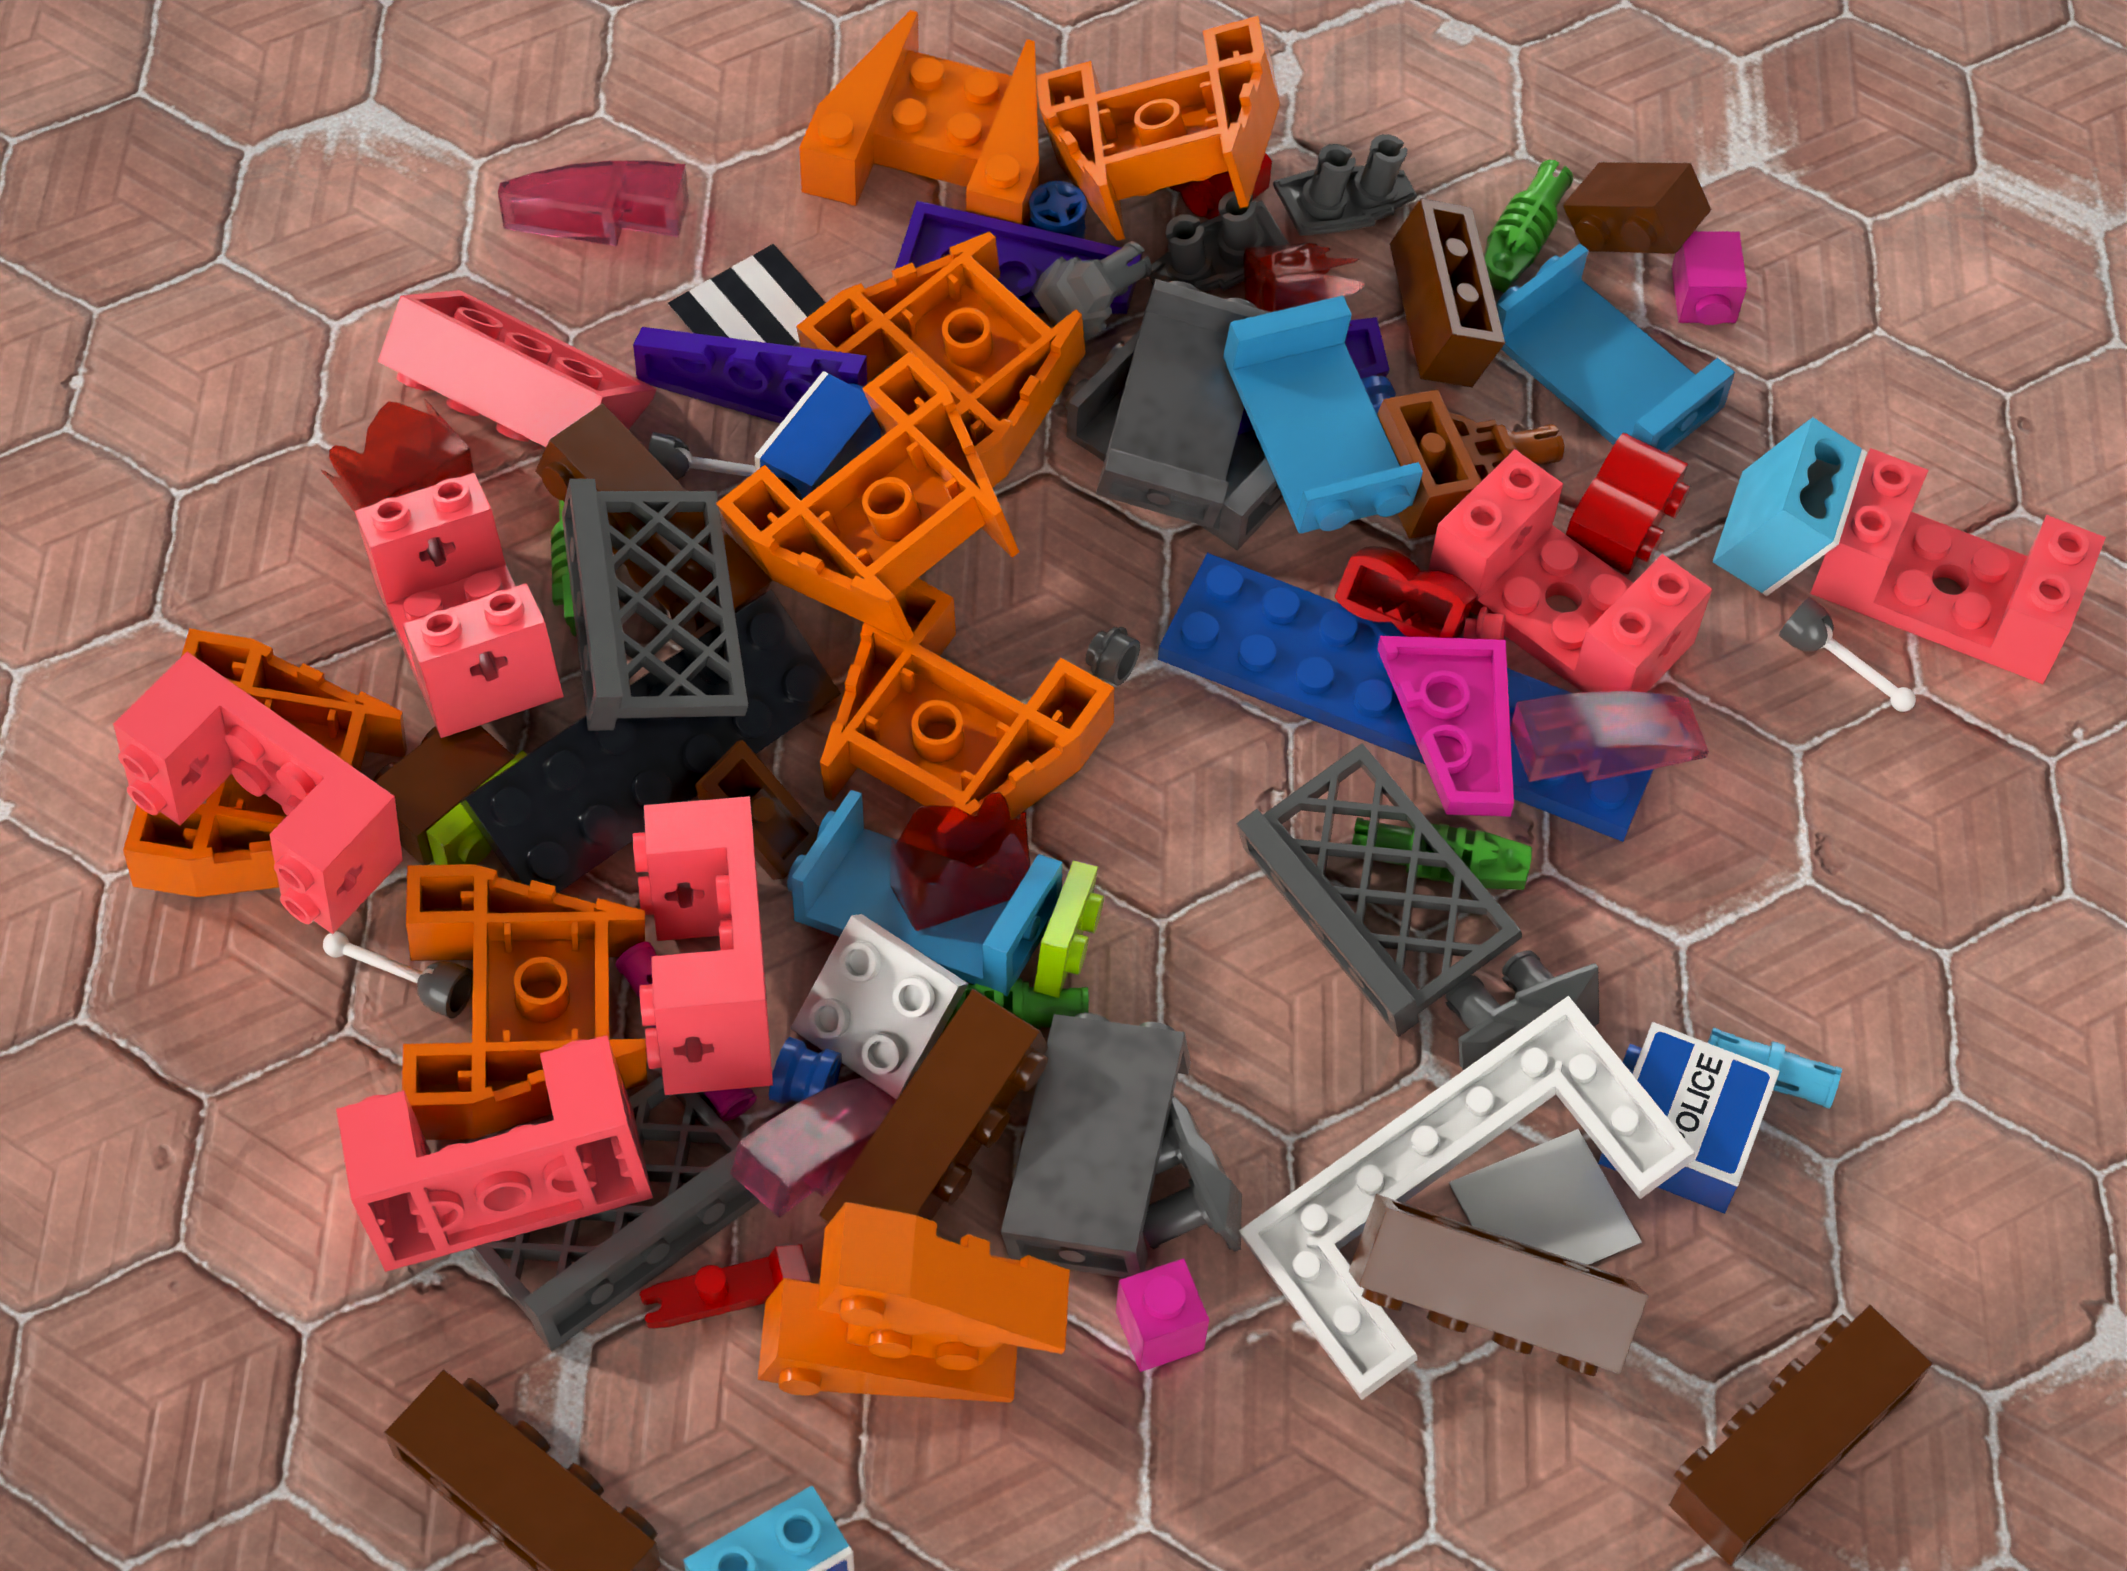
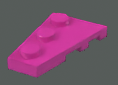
M1380 636L1377 650L1446 815L1510 817L1514 806L1506 640Z

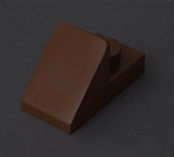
M743 740L737 741L695 785L699 800L750 796L755 859L773 880L784 879L789 874L795 859L801 854L807 855L817 840L819 826Z

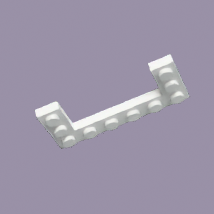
M1569 996L1239 1230L1244 1242L1361 1400L1418 1360L1415 1351L1382 1307L1362 1297L1364 1288L1357 1285L1349 1273V1263L1339 1251V1249L1362 1234L1376 1194L1405 1203L1555 1095L1559 1097L1639 1199L1695 1160L1693 1148Z

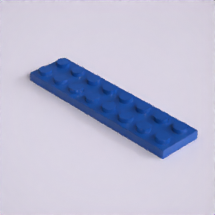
M1206 554L1159 645L1158 660L1425 764L1377 650L1380 636L1407 637L1392 623L1374 622L1360 618L1350 613L1340 603L1213 554ZM1507 668L1514 799L1624 842L1670 730Z

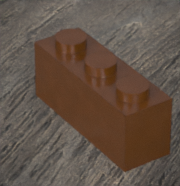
M1420 198L1389 244L1419 376L1423 380L1472 388L1505 344L1473 210L1471 207Z

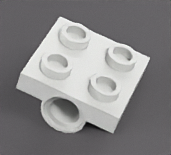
M863 914L852 915L790 1029L823 1051L830 1049L842 1053V1063L895 1099H898L937 1042L968 983Z

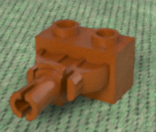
M1438 389L1383 399L1377 413L1399 465L1404 466L1419 462L1423 471L1413 505L1398 513L1409 539L1436 534L1438 523L1514 449L1535 464L1560 462L1564 455V441L1562 435L1556 436L1559 431L1556 425L1549 424L1536 429L1511 432L1503 424L1497 425L1495 420L1475 422L1467 417L1449 413Z

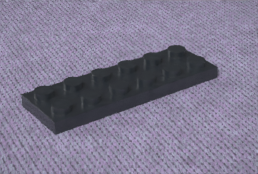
M772 589L735 612L748 700L745 716L617 718L614 730L588 731L587 718L584 715L459 801L515 882L530 885L531 880L556 886V893L561 892L632 842L633 833L645 832L644 805L692 800L698 795L696 783L737 741L743 740L757 754L841 695ZM716 625L697 639L709 647L721 635L720 627ZM683 648L663 663L681 675L697 658ZM722 649V650L718 653V655L721 656V657L724 659V654H723V649ZM707 666L690 681L691 684L706 695H729L728 682ZM647 672L630 684L631 697L659 696L669 686L652 673Z

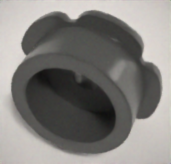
M1113 627L1108 632L1100 631L1095 635L1088 647L1085 659L1086 664L1091 666L1093 676L1119 686L1126 681L1135 667L1140 652V642L1128 636L1127 630L1124 627Z

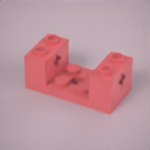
M1870 448L1860 473L1839 545L1825 554L1810 594L2044 684L2071 630L2106 537L2046 515L2028 555H2023L1912 512L1928 470ZM1942 577L1949 578L1961 587L1962 593L1956 595L1943 593L1934 585L1933 580Z
M1514 449L1438 523L1428 570L1446 572L1466 582L1477 594L1471 612L1478 616L1480 608L1487 607L1488 613L1504 614L1505 636L1593 701L1627 714L1694 644L1712 588L1664 554H1661L1634 583L1553 526L1563 483ZM1555 595L1566 596L1575 602L1577 609L1572 612L1561 613L1553 610L1547 604L1546 599Z
M475 473L459 478L446 479L434 486L396 498L383 499L374 505L355 511L377 589L441 738L564 697L544 618L527 583L516 586L508 571L492 509Z
M186 652L113 723L120 750L118 758L124 766L129 785L127 792L141 809L151 815H157L161 812L178 825H181L231 774L249 793L258 797L265 793L282 805L287 817L269 834L275 861L274 870L278 877L282 905L293 917L304 924H311L315 921L334 934L403 860L394 795L189 652Z
M750 796L644 805L645 832L633 833L634 862L636 873H649V876L638 877L640 909L645 911V916L654 915L657 941L719 936L721 949L719 951L651 956L652 984L640 985L643 1026L656 1025V1028L645 1029L648 1069L661 1068L665 1095L773 1086Z
M607 1035L591 1040L572 1041L561 1048L540 1053L554 1120L538 1125L518 1126L508 1133L468 1144H452L444 1147L439 1152L431 1153L404 1090L388 1095L370 1096L359 1103L336 1109L351 1201L385 1272L653 1198L633 1108Z

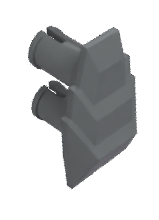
M1389 134L1376 136L1371 142L1370 152L1366 164L1363 166H1355L1356 159L1355 157L1350 158L1352 156L1350 149L1339 144H1329L1320 150L1316 169L1275 180L1273 186L1299 235L1328 234L1375 226L1376 220L1394 215V209L1415 200L1417 194L1404 170H1400L1408 151L1407 147L1401 148L1404 142L1398 137Z
M1231 191L1225 194L1219 201L1218 210L1219 214H1221L1200 223L1197 217L1182 214L1169 221L1166 226V237L1169 243L1167 247L1169 251L1151 264L1152 272L1148 278L1153 286L1156 279L1165 282H1186L1195 286L1203 293L1219 287L1225 291L1261 273L1294 253L1262 200L1252 202L1253 196H1251L1248 207L1239 209L1235 192Z
M1131 241L1101 261L1099 259L1082 261L1078 256L1066 261V259L1060 257L1041 274L1030 290L1053 327L1077 309L1082 314L1084 341H1087L1106 329L1104 322L1112 314L1110 305L1114 298L1125 294L1128 286L1148 277L1152 272V265L1149 256L1134 265L1127 266V263L1131 262L1134 257L1145 251L1138 243Z
M1525 950L1512 956L1502 969V974L1504 975L1502 980L1515 991V998L1500 1005L1484 987L1483 982L1477 976L1472 975L1447 992L1445 996L1448 1000L1446 1002L1447 1007L1456 1013L1469 1029L1468 1032L1458 1038L1460 1067L1465 1070L1567 996L1572 999L1593 1027H1595L1599 1023V967L1594 963L1554 977L1533 951Z
M1173 1096L1156 1175L1182 1164L1185 1169L1188 1168L1192 1178L1188 1179L1189 1187L1148 1206L1143 1234L1150 1247L1154 1250L1167 1241L1207 1224L1210 1229L1214 1228V1231L1224 1238L1229 1249H1233L1236 1252L1241 1249L1239 1230L1241 1229L1242 1194L1227 1177L1219 1157L1210 1145L1203 1140L1192 1114Z

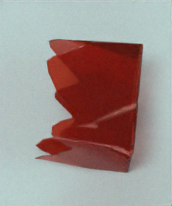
M1316 243L1245 248V300L1253 303L1257 309L1275 312L1334 297H1345L1359 292L1366 283L1326 275L1330 268L1354 263L1360 259L1328 258L1324 253L1331 251V249L1318 246Z
M424 399L428 413L398 402L388 401L379 410L367 428L365 448L362 454L339 445L329 449V459L339 477L331 476L324 470H321V472L330 480L354 513L356 510L374 505L383 499L396 498L434 486L446 479L459 478L474 473L470 448L426 399Z
M1000 792L990 793L984 799L975 816L955 806H920L911 817L896 845L891 840L890 886L915 931L1009 901L1030 868L1026 812L1021 813L1019 820L1018 818L1012 820L1006 799Z

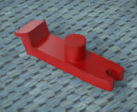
M802 1244L775 1246L768 1257L723 1268L716 1265H706L700 1268L694 1275L655 1284L641 1290L639 1295L644 1305L661 1304L659 1310L645 1315L647 1327L650 1329L667 1328L765 1304V1301L784 1278L811 1282Z

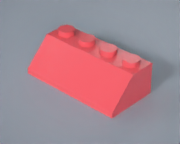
M461 290L401 295L378 359L379 363L398 372L396 378L401 383L422 391H430L432 389L448 397L446 404L450 408L471 416H480L481 414L497 422L496 430L501 434L518 441L527 442L532 440L544 447L547 446L551 438L602 403L629 430L653 400L657 388Z

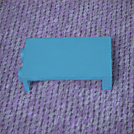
M1581 243L1562 257L1558 255L1551 257L1542 265L1533 279L1521 288L1518 286L1511 287L1500 297L1496 307L1505 339V344L1501 350L1613 446L1624 432L1667 453L1725 406L1735 371L1719 358H1716L1695 375L1582 280L1589 250Z
M1344 296L1230 322L1223 359L1299 534L1317 529L1322 531L1337 530L1347 525L1350 521L1373 515L1388 517L1398 514L1408 506L1413 505L1423 474L1419 462L1404 466L1399 465L1344 342L1352 314Z
M850 790L836 812L829 811L823 818L817 840L807 855L801 854L795 859L788 875L787 889L792 892L794 921L840 937L850 917L863 914L962 980H966V982L974 985L976 983L992 988L1008 996L1011 987L1017 981L1045 934L1062 890V862L1038 854L1021 882L864 829L862 793Z

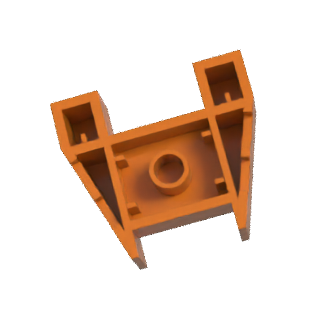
M909 10L817 105L799 147L802 192L856 206L873 165L878 164L967 187L966 212L1028 226L1030 220L1029 200L1032 192L1038 187L1039 179L1035 41L1026 40L1011 76L919 53L918 12Z
M1259 16L1203 30L1207 65L1103 93L1101 92L1092 61L1036 75L1040 112L1058 164L1073 184L1081 189L1086 196L1088 204L1116 241L1125 239L1120 200L1133 196H1146L1157 190L1190 181H1203L1216 174L1229 172L1239 209L1248 207L1280 106L1274 69Z
M989 231L949 247L950 255L917 268L914 267L913 263H909L892 270V278L865 289L862 283L840 291L798 324L796 328L801 347L867 355V382L892 362H897L909 351L914 353L948 386L993 488L1007 477L1085 356L1086 351L1082 314L1077 309L1051 329L997 280L1001 276L996 237Z
M911 351L862 388L879 427L885 435L800 501L764 465L716 502L737 544L773 581L906 642L911 640L914 634L895 596L976 531L982 528L1012 558L1019 553L1004 513L948 386Z
M917 578L895 596L914 634L911 640L908 642L903 641L867 623H863L860 633L861 641L854 664L850 665L844 684L845 692L836 721L832 722L820 760L824 795L833 801L855 770L860 768L943 816L944 819L936 829L938 854L958 860L1081 770L1114 723L1115 687L1060 657L1028 703L1020 702L940 657L956 635L954 597Z
M189 628L181 657L186 652H189L359 772L365 751L405 757L407 746L403 712L362 691L359 695L351 693L325 680L323 672L304 663L300 667L275 656L273 648L255 639ZM232 774L206 799V803H202L181 825H178L161 812L157 815H151L136 805L123 848L132 885L137 888L192 897L279 888L277 873L274 870L275 861L269 834L287 815L284 813L282 805L265 793L260 797L249 793L236 781Z
M475 864L407 865L406 929L411 961L473 960L472 1042L403 1044L402 1091L404 1090L425 1140L476 1139L552 1114L540 1053L561 1048L572 1041L591 1040L607 1035L626 1090L647 1083L646 1039H610L609 957H620L630 947L645 942L644 910L600 898L597 899L596 903L556 893V886L531 880L530 885L498 877L497 870Z
M846 1202L825 1227L820 1284L784 1278L765 1301L757 1380L778 1383L780 1390L793 1395H813L823 1391L1011 1403L1014 1400L1017 1346L1062 1354L1066 1349L1070 1270L1029 1255L1020 1260L990 1255V1241L968 1234L961 1237L959 1245L937 1237V1223L917 1215Z

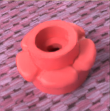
M1481 607L1477 619L1466 618L1463 638L1505 640V615L1488 613L1487 607Z

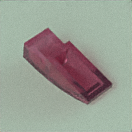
M609 160L571 164L533 172L501 182L498 189L504 229L617 246L622 228L679 237L689 203L686 165L649 160Z
M1633 691L1586 692L1519 701L1516 704L1510 726L1529 782L1581 771L1585 781L1591 782L1707 758L1709 752L1689 699L1659 693Z
M864 1077L827 1088L772 1118L739 1141L731 1175L780 1218L812 1192L816 1191L823 1197L841 1183L896 1100Z

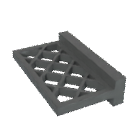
M569 479L562 511V521L588 731L614 730L617 718L746 715L748 700L720 510L716 505V502H718L717 491H597L595 479ZM608 512H630L646 525L629 540L609 525ZM676 512H703L705 528L694 539H691L668 520ZM656 532L681 550L666 566L640 548ZM706 543H708L709 551L703 548ZM612 547L618 550V552L614 556L612 552ZM627 559H630L653 577L638 593L618 580L615 575V571ZM690 559H693L712 574L713 581L701 593L675 574ZM663 585L688 603L673 620L647 601ZM714 596L716 599V604L710 601ZM619 600L625 604V606L621 610L619 606ZM698 611L720 627L721 635L709 647L682 628ZM635 612L661 631L645 648L626 635L622 629V625ZM670 639L697 658L681 675L654 656ZM722 649H723L724 659H723L721 656L718 655V653H719ZM626 654L633 659L628 664L626 660ZM707 666L728 682L729 695H706L691 684L690 681ZM644 667L669 687L659 696L631 697L629 679Z
M1363 743L1263 815L1256 809L1236 823L1245 851L1397 1037L1419 1022L1418 1014L1522 938L1521 929ZM1360 767L1375 783L1372 804L1337 800L1339 783ZM1328 791L1327 799H1318ZM1383 794L1394 806L1382 805ZM1300 811L1325 813L1321 841L1294 839L1282 824ZM1334 815L1370 817L1366 846L1330 842ZM1380 818L1407 821L1415 830L1412 851L1376 847ZM1422 839L1433 853L1421 852ZM1307 854L1319 855L1317 866ZM1328 856L1364 859L1360 888L1332 886L1325 877ZM1373 860L1410 864L1406 893L1370 890ZM1419 865L1447 868L1455 877L1452 898L1415 894ZM1462 887L1473 900L1461 899ZM1346 901L1358 902L1356 913ZM1367 903L1403 906L1400 936L1371 933L1364 924ZM1413 908L1450 911L1446 941L1409 937ZM1459 912L1487 915L1499 930V932L1481 945L1455 942ZM1384 948L1398 949L1396 962ZM1407 950L1444 954L1441 974L1418 990L1404 973ZM1453 955L1464 956L1461 960H1459L1457 963L1451 966Z
M662 1075L632 1095L629 1100L633 1108L642 1150L644 1140L678 1141L674 1166L645 1164L649 1181L671 1182L669 1194L666 1198L653 1207L631 1206L632 1204L567 1221L562 1245L529 1243L531 1232L517 1235L515 1242L493 1241L470 1248L532 1321L537 1335L551 1351L557 1349L774 1192L764 1156L748 1139L742 1142L698 1093L674 1094L685 1106L682 1125L648 1123L651 1109L671 1096L664 1093ZM695 1119H697L703 1126L694 1125ZM691 1142L719 1143L728 1153L709 1167L687 1166ZM581 1220L615 1222L612 1236L600 1245H576ZM502 1259H511L510 1267ZM525 1260L559 1261L556 1276L534 1292L530 1293L520 1281Z

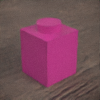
M1694 231L1676 252L1671 267L1678 323H1702L1705 325L1736 323L1747 290L1740 231Z
M1184 1258L1119 1280L1116 1314L1140 1372L1204 1351L1209 1318Z

